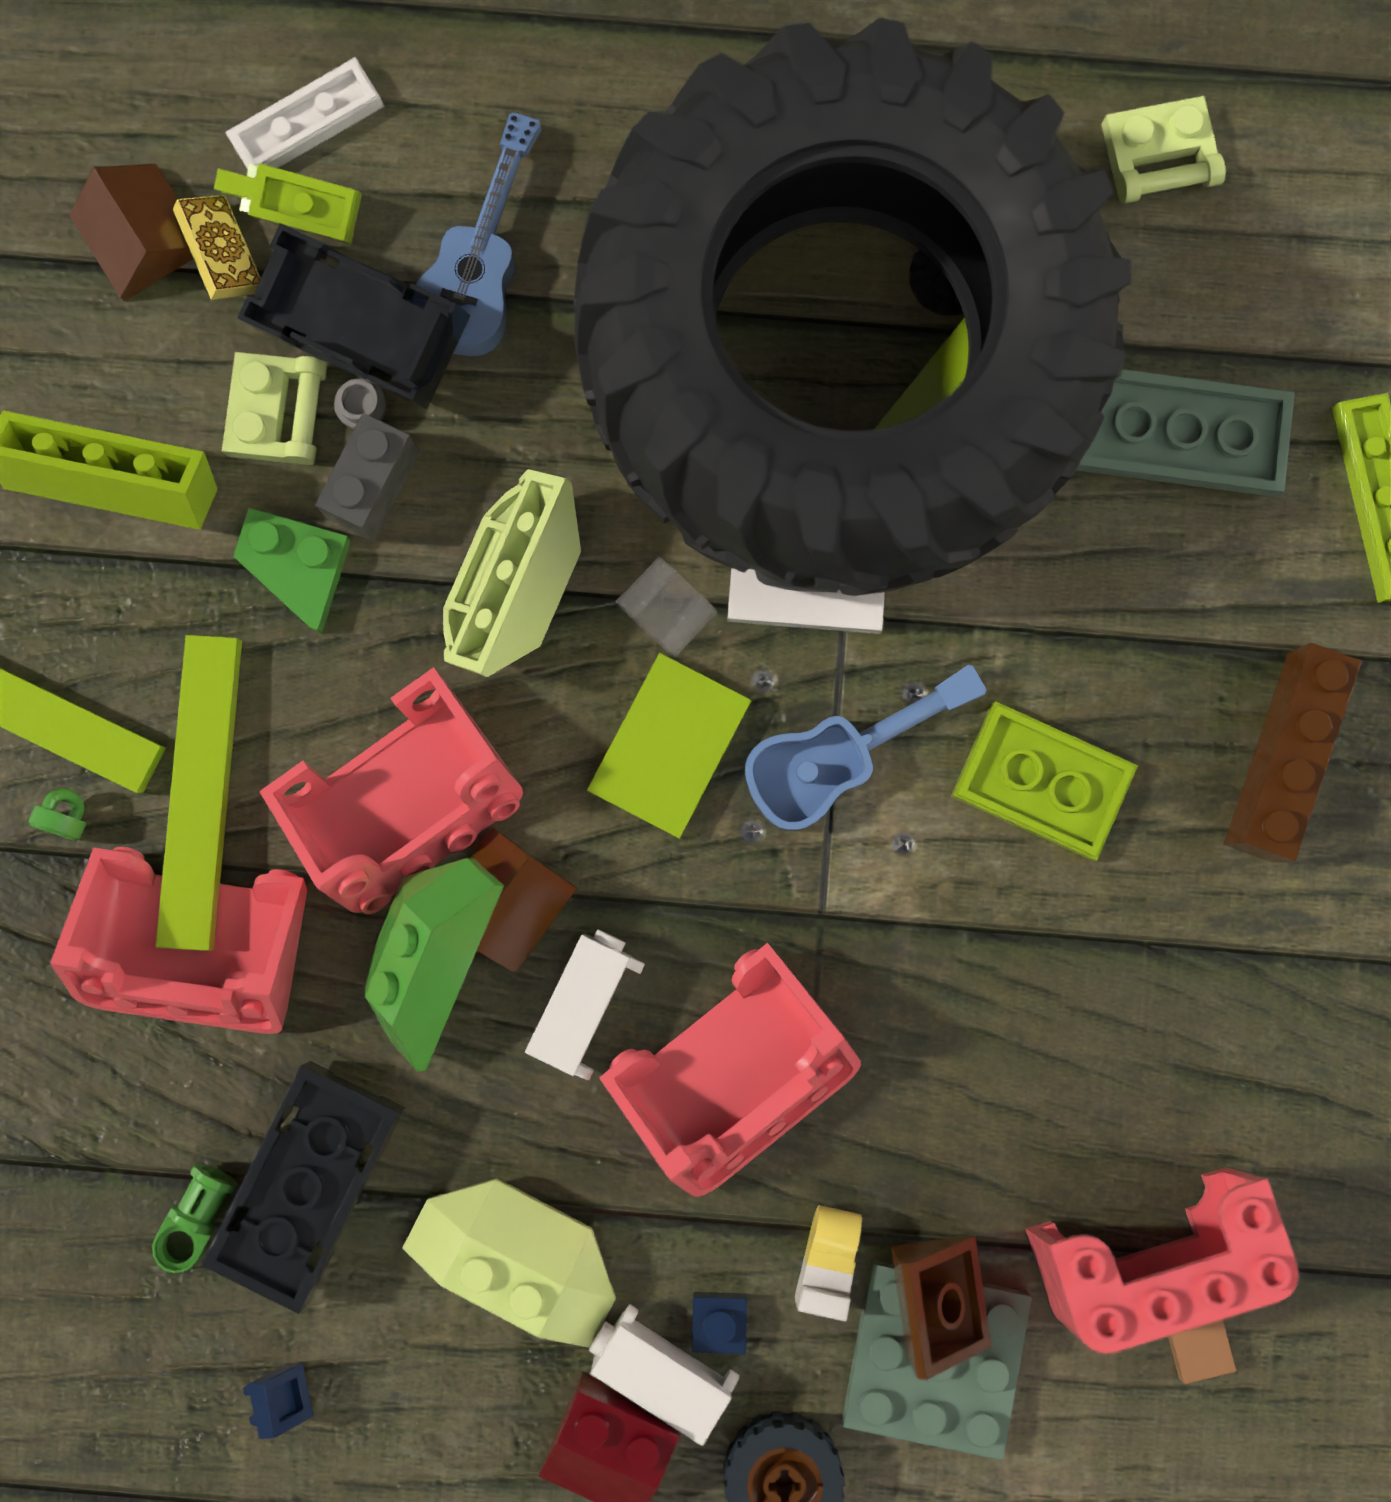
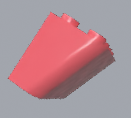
M434 667L391 697L395 706L408 720L325 779L305 761H301L259 791L317 889L354 913L372 914L380 911L390 902L391 896L396 894L402 877L432 869L434 865L452 852L466 849L475 841L477 834L495 821L509 818L520 806L519 801L523 795L521 785L447 682ZM428 690H435L427 700L413 704L422 693ZM307 782L298 792L283 796L295 784Z

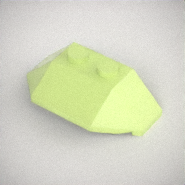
M528 469L519 478V484L507 491L483 516L443 607V633L447 646L444 650L445 662L489 677L541 646L581 553L573 488L569 480Z
M498 1178L446 1194L429 1197L402 1247L440 1286L542 1339L590 1348L616 1299L593 1229Z

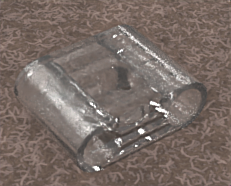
M660 557L615 601L637 625L674 658L717 614L716 609Z

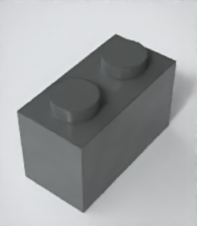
M362 413L315 506L328 520L375 542L420 454L410 435Z

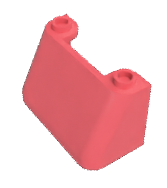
M93 847L50 965L76 1001L104 1011L247 1032L275 1034L282 1031L288 1010L307 895L304 878H300L286 870L274 869L269 871L268 874L256 877L253 889L220 884L214 951L156 948L162 875H155L152 867L148 862L144 861L145 856L135 849L115 847L113 850Z
M768 943L760 949L748 951L738 959L734 966L735 973L732 977V984L736 990L658 1053L653 1055L645 1049L639 1051L628 1049L616 1056L609 1066L610 1069L599 1077L669 1180L693 1197L704 1196L721 1186L855 1076L861 1066V1060L846 1039Z

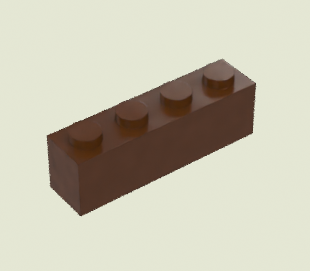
M1309 643L1288 652L1223 845L1272 863L1296 861L1362 663L1361 660L1314 643Z

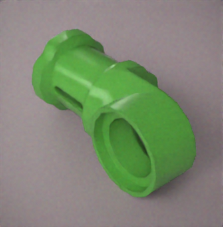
M195 1163L190 1172L193 1179L179 1205H172L152 1245L153 1258L164 1271L171 1273L184 1272L197 1264L205 1255L208 1240L216 1226L213 1219L225 1196L234 1193L238 1185L230 1175L219 1169ZM182 1231L191 1236L194 1242V1251L188 1260H176L169 1255L166 1243L172 1232Z

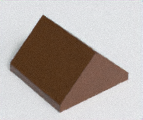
M156 164L93 167L69 215L123 301H126L194 259L173 211L178 198Z
M493 827L471 858L476 859L504 887L477 951L513 973H517L577 890V887Z
M960 1236L891 1246L906 1355L917 1379L928 1380L992 1347L976 1237Z

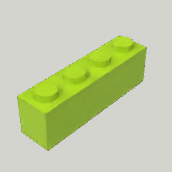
M5 410L0 415V484L3 489L201 530L218 490L203 451Z

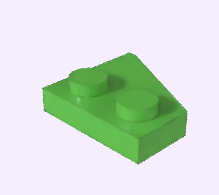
M249 508L233 556L312 630L322 633L351 539L343 534Z

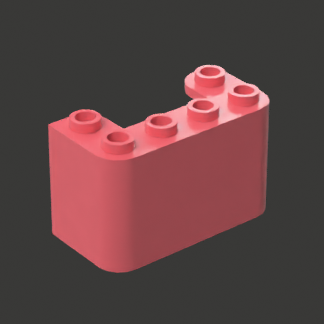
M1228 1167L1201 1174L1205 1185L1203 1197L1197 1205L1185 1208L1193 1235L1114 1259L1109 1248L1099 1239L1088 1235L1065 1238L1059 1233L1055 1223L1052 1221L1025 1228L1050 1308L1055 1317L1092 1350L1100 1353H1114L1280 1302L1289 1297L1297 1285L1299 1277L1298 1268L1268 1180Z

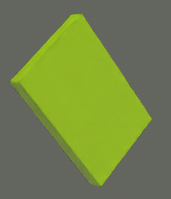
M659 653L587 791L680 839L751 700Z
M995 701L990 706L951 797L1089 860L1097 861L1138 765Z

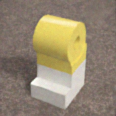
M818 1205L813 1218L794 1297L798 1311L841 1321L847 1320L851 1300L849 1294L856 1264L854 1259L861 1234V1214Z

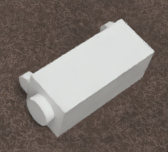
M597 929L594 937L587 934L581 935L525 1053L567 1074L590 1080L594 1070L581 1063L625 969L628 968L641 974L645 965L643 962L622 952L626 944L624 941Z
M629 1304L625 1311L621 1313L614 1326L605 1322L593 1340L589 1351L595 1357L590 1374L703 1446L731 1400V1392L735 1388L740 1375L731 1369L727 1371L724 1377L636 1321L635 1318L639 1310Z

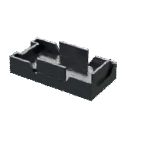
M279 224L269 246L274 250L253 297L247 295L237 318L262 333L313 357L322 359L330 365L427 410L470 315L457 303L415 284H406L342 255L316 239L283 224ZM328 256L339 264L337 268H333L320 262V259L326 260ZM413 296L427 301L423 309L406 301L407 298L412 300ZM291 328L306 336L303 337L294 332H291V334H289L288 329ZM377 368L388 375H392L390 383L376 378L377 375L373 373L374 369Z
M312 1061L300 1065L201 1266L300 1314L310 1303L334 1254L335 1245L371 1171L382 1156L405 1107L383 1096L379 1097L334 1075V1072ZM294 1106L298 1107L299 1110L290 1125L287 1124L284 1127H280L292 1112ZM369 1142V1146L374 1149L367 1164L361 1167L357 1163ZM246 1205L250 1209L242 1220L240 1229H237L235 1225L243 1211V1206ZM320 1242V1246L325 1248L315 1268L308 1263Z

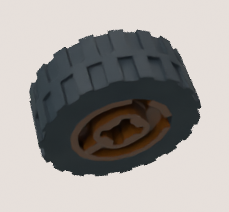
M781 1410L771 1411V1415L764 1417L759 1415L753 1418L752 1423L747 1427L743 1426L737 1432V1438L734 1443L731 1442L728 1447L726 1462L724 1461L725 1499L727 1498L728 1502H844L843 1486H845V1478L838 1450L835 1449L833 1440L828 1432L824 1433L820 1429V1424L813 1419L807 1420L802 1417V1414L793 1411L791 1414L782 1413Z

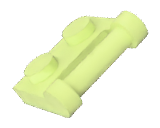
M1204 96L1107 114L1101 124L1118 198L1122 204L1138 201L1141 195L1200 183L1207 188L1221 185L1225 180V162L1222 155L1217 151ZM1195 155L1196 163L1142 174L1134 170L1136 166Z
M235 352L222 452L227 457L302 465L315 464L317 448L312 445L319 386L320 381L326 380L327 362L309 356L289 358ZM289 379H298L299 385L292 439L284 443L281 442L288 381Z

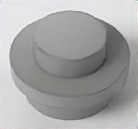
M360 378L344 383L337 391L334 399V408L338 418L351 429L355 428L362 413L381 421L386 412V398L382 390Z

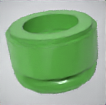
M58 788L46 795L41 807L34 805L27 823H30V827L77 842V840H81L87 825L86 822L81 821L85 810L84 802L75 791ZM65 801L70 804L71 809L68 816L55 812L58 802Z

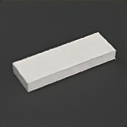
M356 57L225 133L247 169L249 164L258 166V163L279 168L384 107L361 65Z
M731 568L727 622L880 634L883 625L885 592L849 596L842 594L839 589L837 593L785 590L764 585L758 581L755 570L748 569L743 573Z

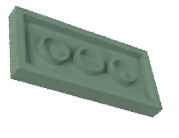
M1122 369L1121 376L1114 380L1112 393L1101 412L1105 416L1102 425L1076 471L1278 497L1285 490L1295 392Z

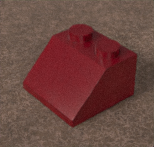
M582 1372L538 1477L593 1502H650L658 1490L680 1438V1432L598 1378Z

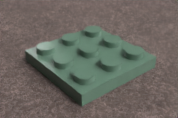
M871 1260L841 1420L843 1428L1003 1460L1032 1296L1027 1291L982 1282L992 1347L928 1380L917 1379L906 1355L894 1264Z

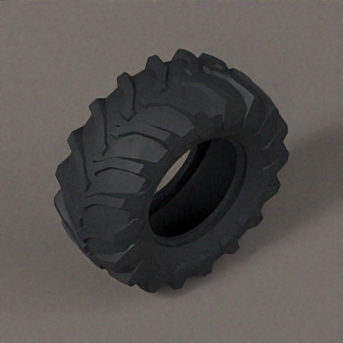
M878 18L847 41L827 43L810 22L785 25L744 65L723 53L700 63L665 113L648 111L631 129L620 150L606 188L600 189L588 214L582 238L574 295L576 355L586 401L591 408L596 429L606 451L611 450L619 471L639 500L664 524L671 521L682 534L686 545L703 556L745 573L749 568L755 570L758 581L764 585L785 590L837 593L839 589L842 594L849 596L876 594L915 585L932 578L942 577L980 559L1015 536L1021 525L1036 517L1055 498V494L1071 478L1093 443L1105 418L1101 412L1112 393L1114 380L1121 376L1125 353L1123 325L1118 322L1119 292L1131 284V259L1122 258L1116 250L1109 234L1106 232L1099 210L1113 193L1105 169L1086 171L1075 163L1056 136L1065 112L1052 96L1047 94L1026 101L1018 99L992 80V54L971 41L940 56L913 48L903 22ZM833 222L859 223L873 226L907 240L925 253L938 266L952 285L959 299L965 317L969 348L964 381L941 403L924 414L898 425L870 431L826 429L799 421L779 411L761 398L739 375L723 347L715 322L722 297L730 282L740 268L755 253L773 240L791 231L810 225Z

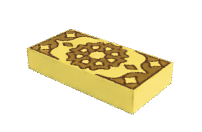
M226 196L177 199L173 211L210 299L215 300L254 294L261 278Z

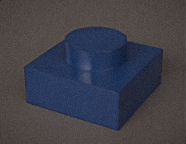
M693 1292L692 1352L746 1354L747 1294Z

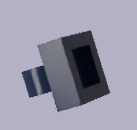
M302 1362L285 1364L248 1383L243 1388L244 1395L251 1397L254 1414L249 1417L250 1424L257 1426L259 1439L276 1438L314 1416Z

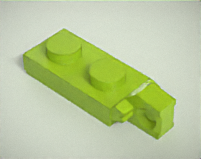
M258 163V166L249 164L246 176L218 168L214 185L215 190L240 198L239 210L248 213V215L275 224H283L293 229L340 242L352 243L362 193L357 190Z

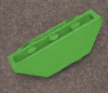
M465 858L402 877L366 966L365 997L390 1042L417 1072L426 1071L504 887L476 859Z

